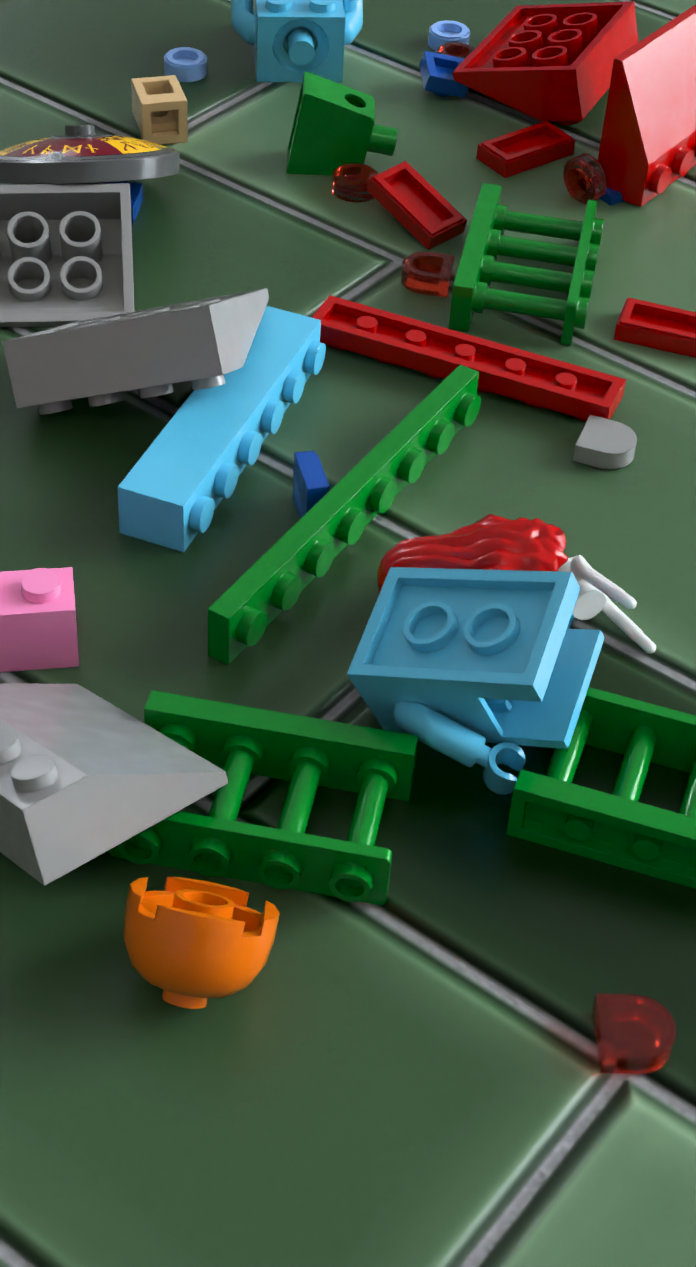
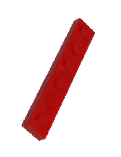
M331 295L311 317L321 320L320 342L328 344L331 348L352 351L376 358L379 362L385 364H396L424 372L433 378L445 379L461 364L479 371L478 391L496 393L523 401L532 407H544L574 416L584 422L587 421L589 415L611 419L623 398L626 379Z

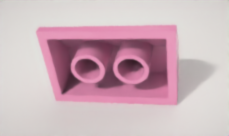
M73 567L35 568L32 570L0 572V672L79 667Z

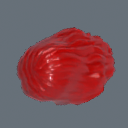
M489 514L474 524L463 526L449 534L402 540L390 548L381 559L377 571L378 593L380 594L390 567L558 571L568 561V556L563 552L566 548L565 534L560 528L544 523L539 518L528 520L527 518L519 517L516 520H510Z

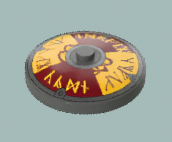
M94 124L65 125V135L27 141L0 151V183H98L151 179L180 173L179 151L132 137L95 134Z

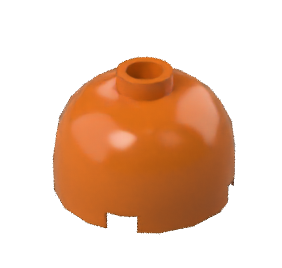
M148 877L138 878L130 883L123 923V938L131 965L144 980L151 985L163 989L162 999L165 1002L182 1008H204L207 1006L208 998L231 996L246 988L266 965L274 943L280 915L274 904L266 900L264 912L261 914L247 907L249 892L214 882L190 878L167 877L164 891H146Z

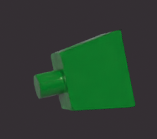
M304 71L287 146L286 173L359 176L362 173L367 151L393 156L398 129L374 124L375 99L371 95Z

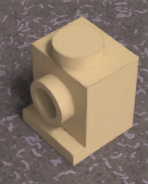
M176 75L131 79L132 113L141 132V140L159 145L188 142L187 99Z

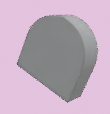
M589 415L575 445L573 461L607 470L623 468L634 459L637 436L630 427L623 423Z

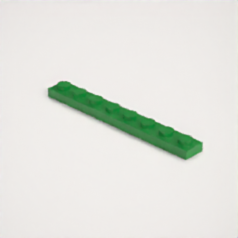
M460 364L208 608V656L229 665L247 646L252 647L256 645L263 636L266 627L282 611H289L294 606L301 591L315 577H322L330 568L333 559L348 544L353 545L358 541L365 526L378 513H385L392 505L395 496L408 483L413 484L418 480L424 467L436 454L442 455L447 450L452 438L464 426L469 427L473 424L481 406V397L477 395L479 371Z

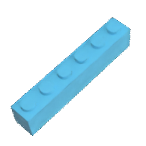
M266 306L243 367L224 374L226 382L224 385L194 390L117 487L119 533L185 552L198 532L204 533L208 529L218 504L223 497L229 498L233 494L241 472L246 465L252 466L255 463L261 449V444L269 433L275 434L278 431L284 412L291 403H298L305 383L312 374L317 375L320 372L326 354V346L320 342L321 320Z

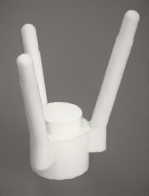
M582 555L568 558V561L558 571L572 572L580 587V592L573 609L574 618L588 620L602 611L646 653H654L656 645L609 598L628 610H633L636 607V600L622 588L593 569Z

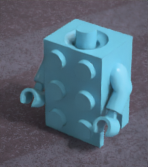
M231 0L233 29L246 43L253 45L256 81L302 82L305 71L337 83H342L344 45L351 44L362 29L363 0H253V4L252 0Z
M390 567L347 676L384 730L417 735L418 741L469 768L475 763L483 766L482 776L486 786L497 794L505 795L513 792L517 778L511 773L500 770L497 765L505 764L517 771L523 769L526 759L522 748L518 745L560 749L569 748L601 651L604 636L601 630L569 629L574 619L573 609L580 592V587L572 572ZM485 743H496L497 745L490 748Z

